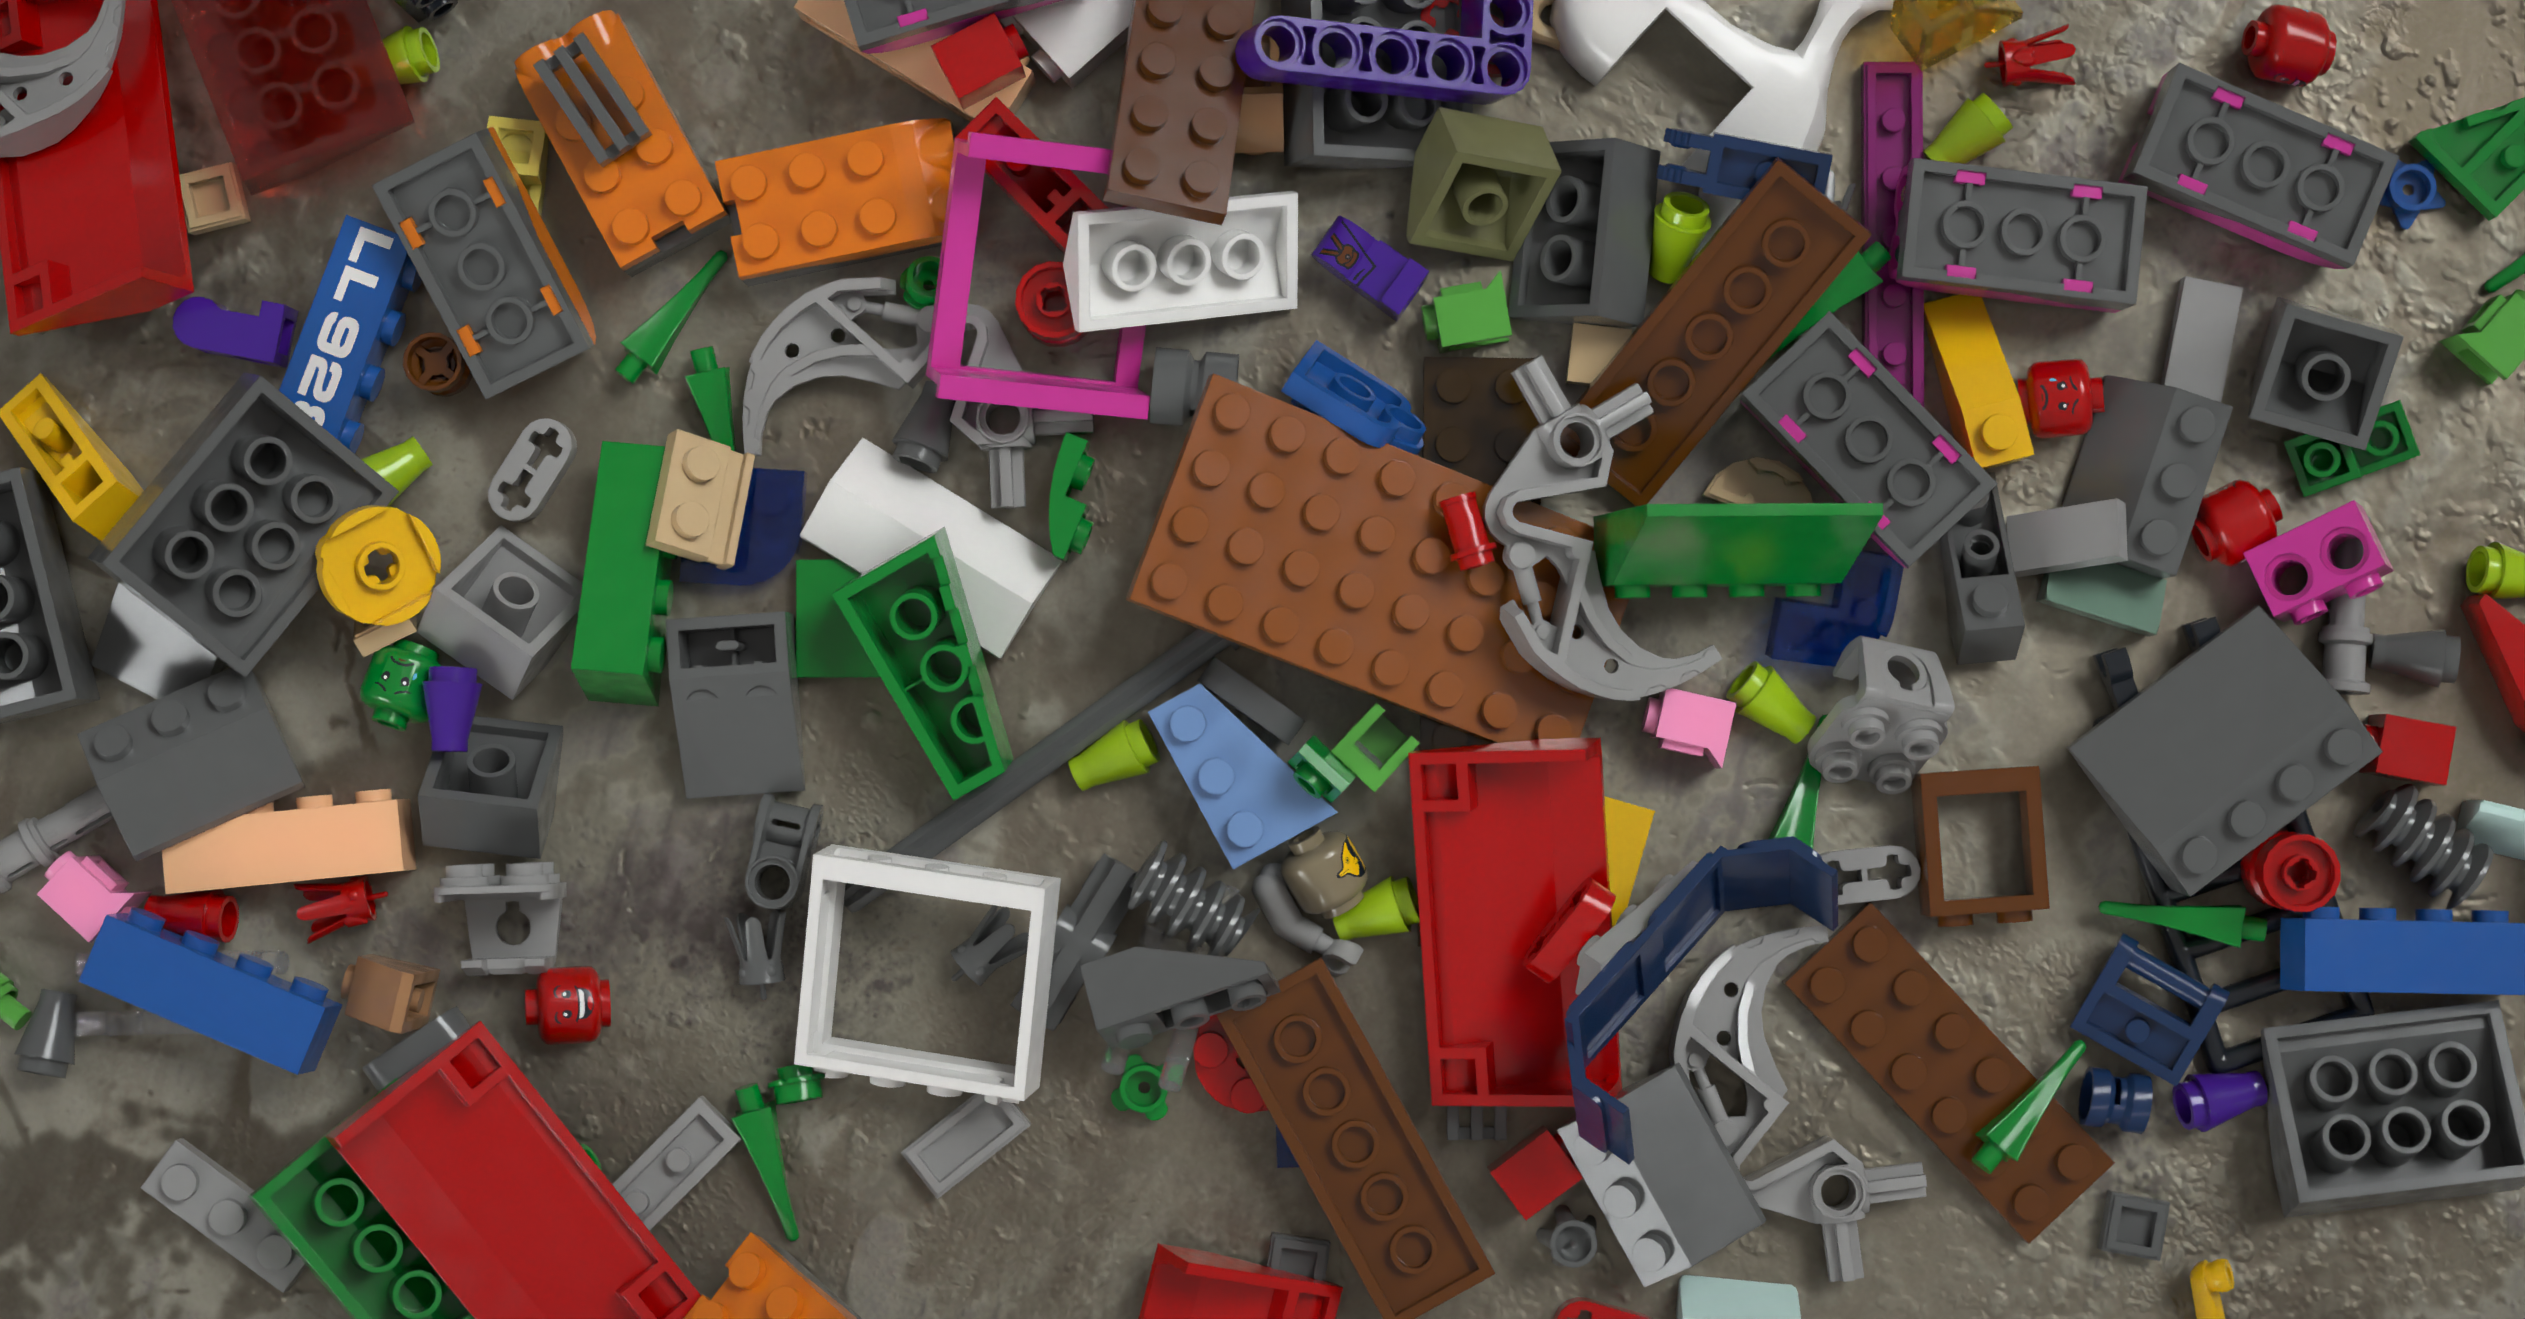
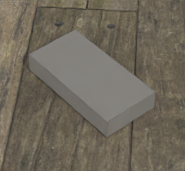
M2188 276L2180 279L2160 382L2161 385L2177 387L2221 403L2243 287Z
M2115 498L2007 516V537L2015 577L2128 561L2126 503Z
M975 1093L905 1148L901 1154L938 1199L1027 1129L1031 1122L1016 1103L1001 1101L998 1105H993L984 1101L983 1094Z

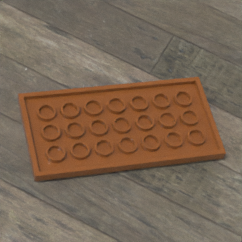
M1213 373L1208 376L1125 600L1490 743L1580 738L1594 697L1568 690L1547 679L1533 668L1515 648L1500 621V607L1513 599L1518 607L1524 611L1530 623L1532 622L1527 605L1522 604L1514 572L1503 561L1504 545L1496 542L1486 530L1489 543L1496 542L1497 549L1492 550L1495 562L1460 572L1458 562H1451L1450 555L1455 554L1439 502L1475 491L1476 501L1482 516L1483 504L1493 486L1387 443L1381 448L1373 447L1358 440L1321 416ZM1531 501L1520 502L1514 505L1513 516L1519 522L1593 541L1592 551H1594L1593 526ZM1545 557L1533 565L1532 568L1542 599L1538 601L1543 620L1550 623L1560 575L1556 567ZM1603 588L1609 610L1620 627L1629 599H1615L1614 588ZM1575 625L1572 638L1578 639L1581 635V630L1579 626Z

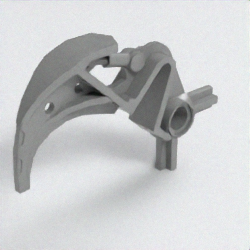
M104 0L97 20L89 31L66 47L43 55L17 56L0 53V104L5 108L0 112V158L25 156L60 142L91 111L104 92L113 72L111 69L123 33L126 0ZM67 76H73V81L69 85H63V81ZM27 93L23 100H17L18 94Z
M882 277L839 279L806 292L789 304L762 334L749 360L751 365L746 380L742 416L744 454L748 452L755 456L762 455V436L768 413L778 399L798 385L823 377L844 376L874 382L900 390L907 383L914 389L926 375L934 305L918 310L911 306L887 301L885 305L867 301L865 297L897 295L896 280ZM968 304L965 332L972 329L976 330L978 334L967 366L1022 371L999 322L992 313L980 305ZM864 313L882 316L884 321L916 327L918 344L904 349H885L853 321ZM843 330L845 332V339L840 343L834 342L832 339L834 331ZM790 345H797L799 347V354L794 358H789L786 354V350ZM956 400L950 422L973 441L980 450L989 452L991 509L1026 507L1024 450L1033 448L1032 445L1036 444V436L1065 435L1066 432L1070 434L1094 433V414L1015 406L1019 409L1021 415L1018 427L1009 434H996L990 428V415L994 409L1001 405Z
M1542 355L1518 367L1511 374L1538 420L1539 425L1532 429L1487 494L1482 514L1487 532L1496 542L1504 545L1503 561L1514 572L1522 604L1527 605L1532 623H1530L1524 611L1518 607L1513 599L1500 607V621L1518 653L1533 668L1558 685L1577 693L1605 700H1640V697L1673 688L1704 672L1722 660L1715 645L1680 658H1661L1640 648L1620 629L1607 604L1600 580L1595 551H1592L1593 541L1519 522L1512 512L1516 503L1605 487L1614 452L1610 439L1654 413L1650 405L1652 400L1647 391L1643 392L1638 383H1634L1592 409L1587 405H1580V403L1570 406ZM1565 427L1574 430L1580 439V450L1575 458L1567 455L1560 443V435ZM1545 557L1556 567L1560 575L1550 623L1543 620L1538 603L1542 599L1532 568L1533 565ZM1575 625L1579 626L1581 630V635L1578 639L1572 638ZM1608 659L1613 660L1615 663V670L1612 673H1608L1604 668V664Z
M1824 925L1786 929L1750 939L1737 946L1731 945L1711 960L1698 974L1686 991L1675 1014L1668 1047L1670 1066L1679 1062L1689 1081V1070L1694 1072L1700 1088L1697 1090L1701 1103L1739 1170L1741 1163L1789 1104L1783 1098L1788 1089L1774 1063L1764 1037L1761 1012L1766 985L1777 964L1787 955L1809 945L1829 942L1828 930ZM1732 982L1736 985L1737 992L1734 996L1728 997L1724 993V987L1727 983ZM1721 1031H1727L1730 1035V1040L1725 1045H1720L1717 1042V1035ZM1710 1055L1744 1082L1747 1097L1744 1116H1727L1715 1084L1711 1085L1704 1068ZM1827 1135L1745 1177L1743 1176L1759 1207L1814 1224H1822L1829 1282H1847L1864 1278L1857 1220L1865 1218V1214L1870 1211V1204L1927 1197L1925 1188L1927 1187L1926 1175L1923 1173L1922 1162L1864 1168L1861 1160L1857 1159L1835 1139ZM1833 1175H1844L1849 1184V1193L1846 1199L1841 1204L1835 1206L1826 1205L1821 1197V1187L1824 1181Z

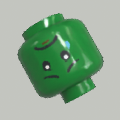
M403 639L394 642L393 646H386L374 652L360 688L361 700L368 707L374 709L371 719L383 726L399 731H405L408 722H428L422 681H428L429 667L442 666L438 663L440 655L430 648Z

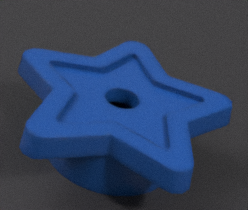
M2398 159L2379 204L2380 206L2392 209L2398 225L2402 229H2409L2421 210L2439 209L2446 205L2445 199L2437 191L2436 180L2433 176L2435 168L2427 160L2416 164H2406ZM2404 185L2412 187L2411 195L2403 193Z

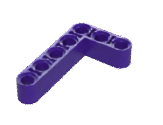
M1462 0L1460 36L1283 15L1271 16L1243 32L1236 44V61L1246 75L1261 81L1479 105L1493 104L1522 90L1529 81L1534 0ZM1490 3L1496 4L1501 9L1504 16L1503 27L1493 21L1490 15ZM1263 35L1271 37L1278 45L1280 54L1278 62L1271 60L1265 55L1261 45ZM1320 41L1327 43L1333 49L1336 57L1334 68L1322 61L1318 49ZM1377 48L1385 51L1391 59L1392 69L1390 74L1379 68L1375 56ZM1433 54L1444 61L1447 68L1446 80L1441 79L1432 68ZM1488 61L1498 66L1502 76L1501 86L1496 85L1490 79L1487 70Z

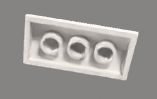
M1295 191L1229 197L1227 215L1222 226L1135 207L1073 212L1063 268L1075 330L1078 332H1089L1297 309L1298 193Z
M862 437L830 479L801 531L800 538L862 574L945 526L981 649L1001 660L1060 567L1062 560L1055 558L1051 552L914 468L898 462L891 454Z

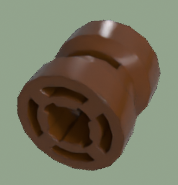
M427 332L418 335L408 344L404 352L403 368L408 379L415 386L436 396L450 397L459 394L469 385L473 377L455 341L442 333Z

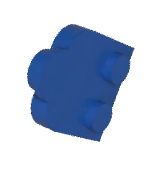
M1318 340L1314 342L1293 370L1281 392L1291 397V403L1294 406L1325 418L1358 440L1373 447L1381 448L1387 443L1417 455L1424 446L1422 436L1426 431V427L1417 416L1410 412L1411 405L1409 401L1395 388Z

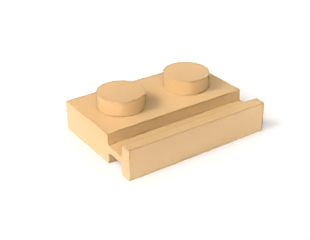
M679 429L668 434L646 546L699 563L706 561L717 565L716 568L721 570L734 566L755 455L748 452L741 454L732 451L730 446Z

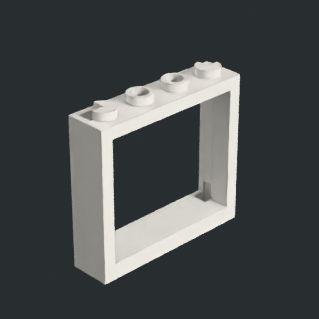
M831 844L813 854L794 1064L814 1067V1071L826 1073L825 1078H845L849 1073L870 1076V1083L880 1087L897 1088L905 1086V1082L926 1085L927 1092L936 1096L956 1097L962 1095L964 1091L983 1094L984 1101L993 1105H998L1001 1101L1019 1104L1020 1101H1025L1040 1087L1061 878ZM846 883L1031 911L1016 1066L831 1037Z

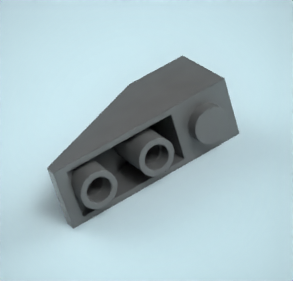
M1989 472L1988 474L1996 481L1995 472ZM1996 485L1940 538L1947 616L1957 665L2016 660L2025 628L1998 487Z
M1133 947L1080 965L1096 1030L1112 1049L1118 1047L1121 1049H1134L1144 1046L1152 1041L1153 1035L1174 1028L1178 1030L1198 1028L1206 1024L1212 1015L1230 1009L1235 1011L1251 1010L1265 1003L1268 996L1281 992L1278 980L1263 961Z

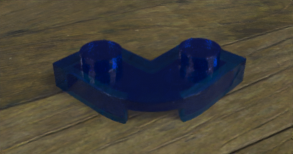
M753 468L734 566L721 570L716 568L717 565L706 561L699 563L681 557L679 582L754 586L763 584L764 581L779 574L790 563L795 553L799 552L803 540L800 537V533L804 528L807 472Z
M1862 550L1842 583L1835 584L1832 604L1775 597L1765 655L1777 660L1836 667L1845 647L1861 635L1874 639H1879L1881 635L1887 637L1895 616L1904 567L1888 553Z

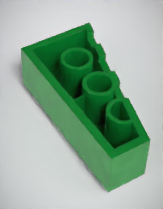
M602 441L571 670L588 701L659 707L661 675L666 656L665 619L670 615L673 603V581L670 580L672 559H677L678 556L646 546L665 446Z
M944 526L843 584L832 593V596L954 801L1004 773L1014 760Z

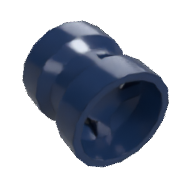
M2089 1066L2085 1071L2080 1088L2078 1105L2080 1124L2101 1128L2106 1123L2117 1124L2124 1132L2142 1134L2147 1127L2152 1107L2153 1086L2151 1077L2129 1073L2124 1078L2116 1077L2108 1069Z

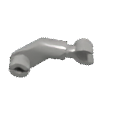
M1269 863L1265 865L1260 875L1255 877L1253 881L1252 893L1274 933L1309 954L1313 951L1321 954L1331 975L1339 976L1345 974L1350 966L1358 962L1364 949L1356 943L1331 938L1323 933V927L1303 917L1281 875V864Z

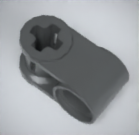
M765 793L763 795L756 816L753 847L745 876L746 891L756 905L766 909L784 910L793 906L801 898L811 857L815 852L824 812L823 805L814 803L811 808H805L778 802L773 794ZM777 821L800 825V829L782 827L776 823ZM780 866L789 875L790 887L782 898L771 900L762 892L760 887L763 873L769 868Z

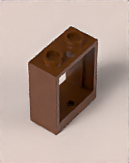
M2039 766L1917 773L1912 780L1911 792L1916 858L1920 866V880L1918 882L1920 915L1937 916L1938 927L1974 925L1973 914L1996 912L1997 923L2033 921L2032 910L2050 909ZM2019 791L2026 894L1944 899L1937 797Z

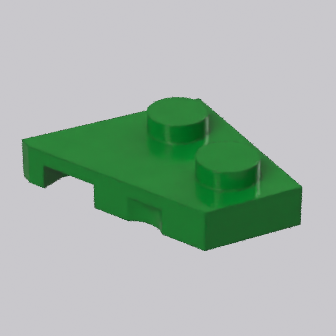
M2525 97L2433 129L2421 131L2408 141L2488 221L2496 218L2525 189Z

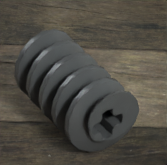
M2404 784L2394 790L2386 791L2364 813L2356 825L2353 835L2360 838L2372 829L2377 831L2378 834L2372 845L2374 852L2378 853L2393 844L2397 847L2390 861L2394 868L2412 859L2415 864L2409 875V880L2415 883L2428 874L2432 875L2434 878L2427 894L2433 898L2449 889L2452 894L2446 909L2458 906L2478 888L2486 876L2494 853L2492 848L2484 843L2474 845L2475 837L2469 829L2461 828L2455 831L2456 821L2450 814L2443 813L2436 816L2437 805L2433 800L2425 798L2417 801L2419 793L2413 784Z
M1163 839L1151 852L1129 885L1132 892L1128 908L1134 910L1148 900L1152 904L1147 922L1153 924L1165 915L1171 917L1166 934L1168 937L1173 938L1184 929L1191 931L1186 950L1190 953L1206 942L1210 945L1207 955L1227 957L1247 933L1258 916L1260 908L1254 909L1242 917L1245 898L1242 895H1235L1225 903H1222L1226 889L1225 883L1219 880L1203 889L1206 869L1201 866L1183 875L1187 856L1182 852L1177 853L1165 862L1164 856L1167 849V841Z

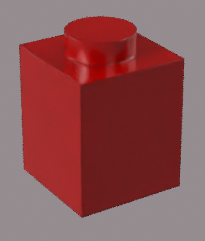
M995 13L931 45L935 58L963 110L1026 77L1020 60L1029 56V53L1014 24L1012 23L1002 28Z
M2390 714L2369 715L2368 724L2363 725L2383 752L2362 767L2359 773L2428 786L2447 785L2457 727Z
M1544 1125L1487 1166L1491 1175L1526 1221L1583 1179L1574 1166L1576 1163L1559 1133L1552 1136Z

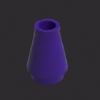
M431 666L429 667L428 681H422L432 738L431 751L468 752V739L483 684L477 683V669Z
M2256 1070L2246 1073L2188 1074L2184 1082L2178 1083L2177 1087L2173 1086L2172 1099L2176 1115L2185 1129L2197 1128L2201 1132H2207L2254 1107L2265 1105L2268 1100V1093L2263 1077Z

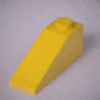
M1955 295L1924 303V323L1954 439L1984 470L2021 461L2035 455L2020 396L1982 297Z
M40 373L0 408V418L71 520L102 541L144 492L134 476L43 374Z

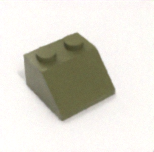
M1438 107L1414 156L1406 233L1409 244L1513 262L1562 172L1543 127Z

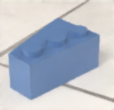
M1198 684L1148 711L1232 869L1241 866L1338 813L1322 797L1317 799L1308 794L1294 779V771L1202 684Z

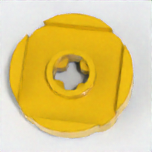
M367 505L348 511L329 527L326 535L319 539L315 549L317 579L324 596L337 611L360 623L390 626L412 618L428 604L433 593L431 590L436 581V573L440 574L441 555L432 532L420 519L391 506ZM374 550L380 555L390 553L393 562L386 567L389 577L383 581H380L376 575L367 576L364 570V566L369 563L368 555Z

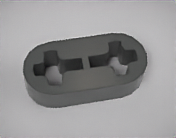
M1213 657L1197 680L1204 687L1287 745L1291 743L1305 723V720L1215 657Z
M456 1006L369 1062L362 1069L377 1092H379L392 1080L404 1076L471 1026Z

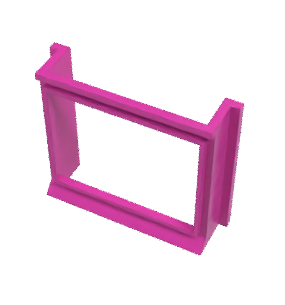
M969 132L968 140L955 138L926 367V376L937 384V398L1147 420L1150 396L1138 388L1146 325L1120 328L1113 381L960 365L986 159L1107 174L1111 149Z

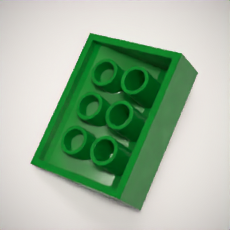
M1883 503L1645 504L1594 516V551L1603 588H1614L1615 599L1651 598L1650 587H1672V598L1708 597V587H1729V598L1765 597V586H1785V597L1821 596V586L1842 583L1883 517Z
M397 1078L344 1118L248 1196L351 1319H474L326 1138L327 1134L373 1097L397 1081Z

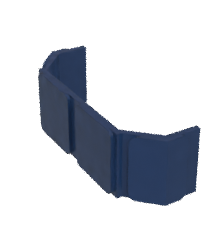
M1794 836L1750 841L1739 845L1737 849L1731 850L1720 846L1714 853L1708 852L1653 912L1648 920L1647 928L1634 942L1628 941L1572 1002L1566 1012L1565 1027L1578 1133L1581 1138L1601 1152L1606 1153L1609 1150L1627 1164H1630L1635 1159L1629 1107L1587 1079L1585 1068L1724 912L1792 904L1830 930L1834 931L1838 926V871L1823 862L1818 852Z

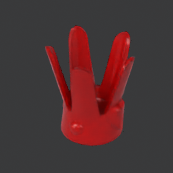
M2069 24L2026 40L2017 41L2015 38L2000 40L1998 61L1986 62L1984 67H1999L2003 87L2009 85L2017 87L2023 82L2075 85L2074 78L2064 73L2030 68L2038 64L2068 58L2075 53V46L2070 43H2064L2062 40L2038 42L2066 31L2069 28Z
M366 875L352 877L344 883L294 884L295 889L303 891L305 899L318 901L302 906L297 910L296 916L300 920L317 919L311 925V930L314 934L309 936L307 944L345 926L350 928L367 924L368 921H375L377 918L375 899L388 896L387 891L373 894L371 884Z

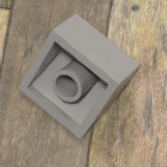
M500 525L434 588L416 632L463 666L476 668L477 676L513 700L545 668L577 623L582 582Z

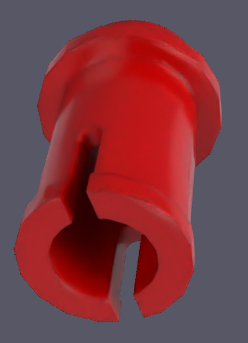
M1475 491L1439 502L1455 554L1450 555L1451 562H1458L1460 572L1495 562L1492 550L1497 549L1496 542L1489 543L1476 501Z

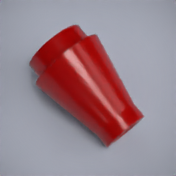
M221 889L165 896L151 895L144 906V910L159 915L166 920L163 926L164 929L183 936L185 931L189 930L211 937L219 943H228L234 938L238 928V902L234 896L225 895Z

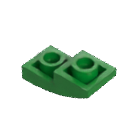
M2401 399L2380 407L2366 451L2308 434L2284 442L2304 497L2421 455Z
M1068 432L1064 436L1058 453L1049 500V532L1053 556L1066 563L1072 551L1080 555L1083 553L1095 522L1086 519L1089 507L1069 496L1073 488L1080 491L1084 490L1096 460L1087 456L1090 449L1089 442Z
M1315 735L1288 761L1296 770L1293 774L1296 782L1311 796L1320 799L1323 795L1330 803L1356 778V775Z

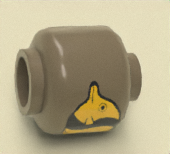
M1312 827L1289 841L1288 846L1291 851L1282 861L1280 872L1299 907L1304 912L1309 914L1321 913L1323 918L1330 919L1349 911L1364 898L1362 889L1367 883L1368 871L1351 840L1345 833L1340 831L1322 833L1319 827Z

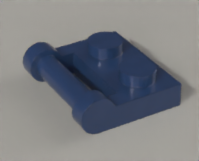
M2122 933L2074 1016L2070 1027L2177 1087L2224 1007L2230 992L2215 983L2211 987L2202 984L2137 947L2139 941ZM2124 969L2131 970L2197 1007L2198 1010L2192 1021L2189 1023L2119 984L2117 981Z

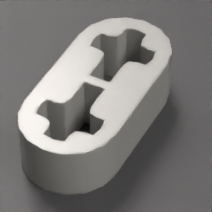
M544 418L531 422L522 431L492 479L488 489V501L492 510L499 517L515 523H522L536 518L543 510L572 464L577 452L576 438L565 424L550 418ZM556 430L559 433L556 443L562 447L561 454L557 458L552 455L545 456L539 467L535 469L532 466L541 451L534 444L536 437L539 434L549 437ZM528 472L531 473L533 476L524 491L531 498L530 503L527 507L515 505L509 511L506 507L510 499L507 495L503 494L505 487L508 484L518 487Z
M1883 845L1828 851L1819 854L1826 864L1835 861L1837 870L1857 871L1858 881L1839 884L1838 905L1904 897L1916 888L1920 880V866L1917 858L1911 851L1901 846ZM1893 854L1896 864L1905 865L1907 869L1906 876L1898 877L1897 887L1890 889L1888 880H1868L1867 869L1886 866V856Z

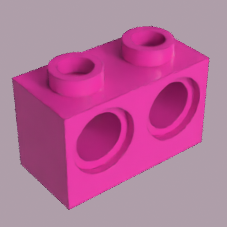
M2355 500L2243 553L2273 617L2282 622L2292 619L2294 625H2301L2322 616L2328 611L2325 603L2346 593L2350 599H2356L2379 589L2384 585L2381 577L2394 571L2364 508ZM2346 540H2360L2364 549L2361 561L2350 569L2338 568L2334 558L2338 546ZM2291 566H2304L2308 574L2307 584L2304 589L2295 595H2284L2280 589V578L2283 572Z

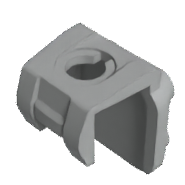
M1860 635L1845 647L1833 670L1834 677L1853 680L1859 674V690L1855 695L1844 697L1838 701L1810 737L1807 744L1808 758L1810 764L1823 774L1824 779L1829 782L1844 783L1857 779L1872 782L1882 793L1898 794L1906 791L1911 786L1915 775L1929 758L1938 753L1939 746L1948 735L1947 720L1953 714L1955 704L1951 688L1936 652Z
M554 862L506 864V876L495 875L494 863L445 866L446 878H440V887H434V903L465 901L472 958L462 960L461 968L467 976L523 974L526 972L528 974H541L554 967L558 950L562 899L567 897L566 882H560V873H554ZM510 901L519 902V911L527 916L531 926L527 939L517 945L508 944L503 941L497 930L498 921L508 911L507 902Z

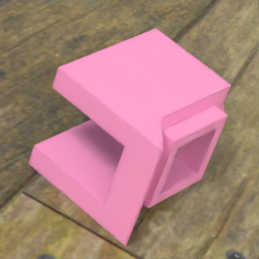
M1670 688L1660 692L1658 699L1649 697L1644 712L1642 732L1651 733L1650 738L1659 739L1658 748L1696 757H1702L1704 752L1715 769L1722 768L1736 703Z
M67 851L47 869L44 876L49 881L37 895L87 942L91 943L97 938L107 914H129L131 907L137 908L151 892H128L125 888L129 882L100 855L76 856L72 851Z

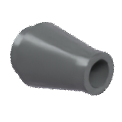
M933 381L925 382L922 393L892 439V442L896 445L893 454L894 459L914 469L929 473L938 472L940 463L948 461L952 432L950 418L956 400L937 398V384Z
M2445 629L2388 635L2373 633V644L2370 645L2369 668L2384 670L2439 688L2441 682L2455 683L2460 663L2461 639L2458 636L2446 635Z
M41 989L38 1004L14 1053L20 1056L17 1070L50 1077L66 1078L68 1065H75V1006L78 995Z

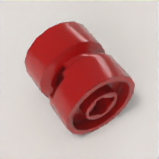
M1048 261L1034 266L1023 275L1016 289L1015 306L1024 328L1034 340L1048 347H1066L1079 342L1089 333L1078 332L1074 328L1063 262Z
M2277 831L2245 855L2241 861V878L2246 890L2258 902L2293 912H2311L2324 906L2335 895L2341 881L2340 863L2335 851L2324 840L2309 834Z

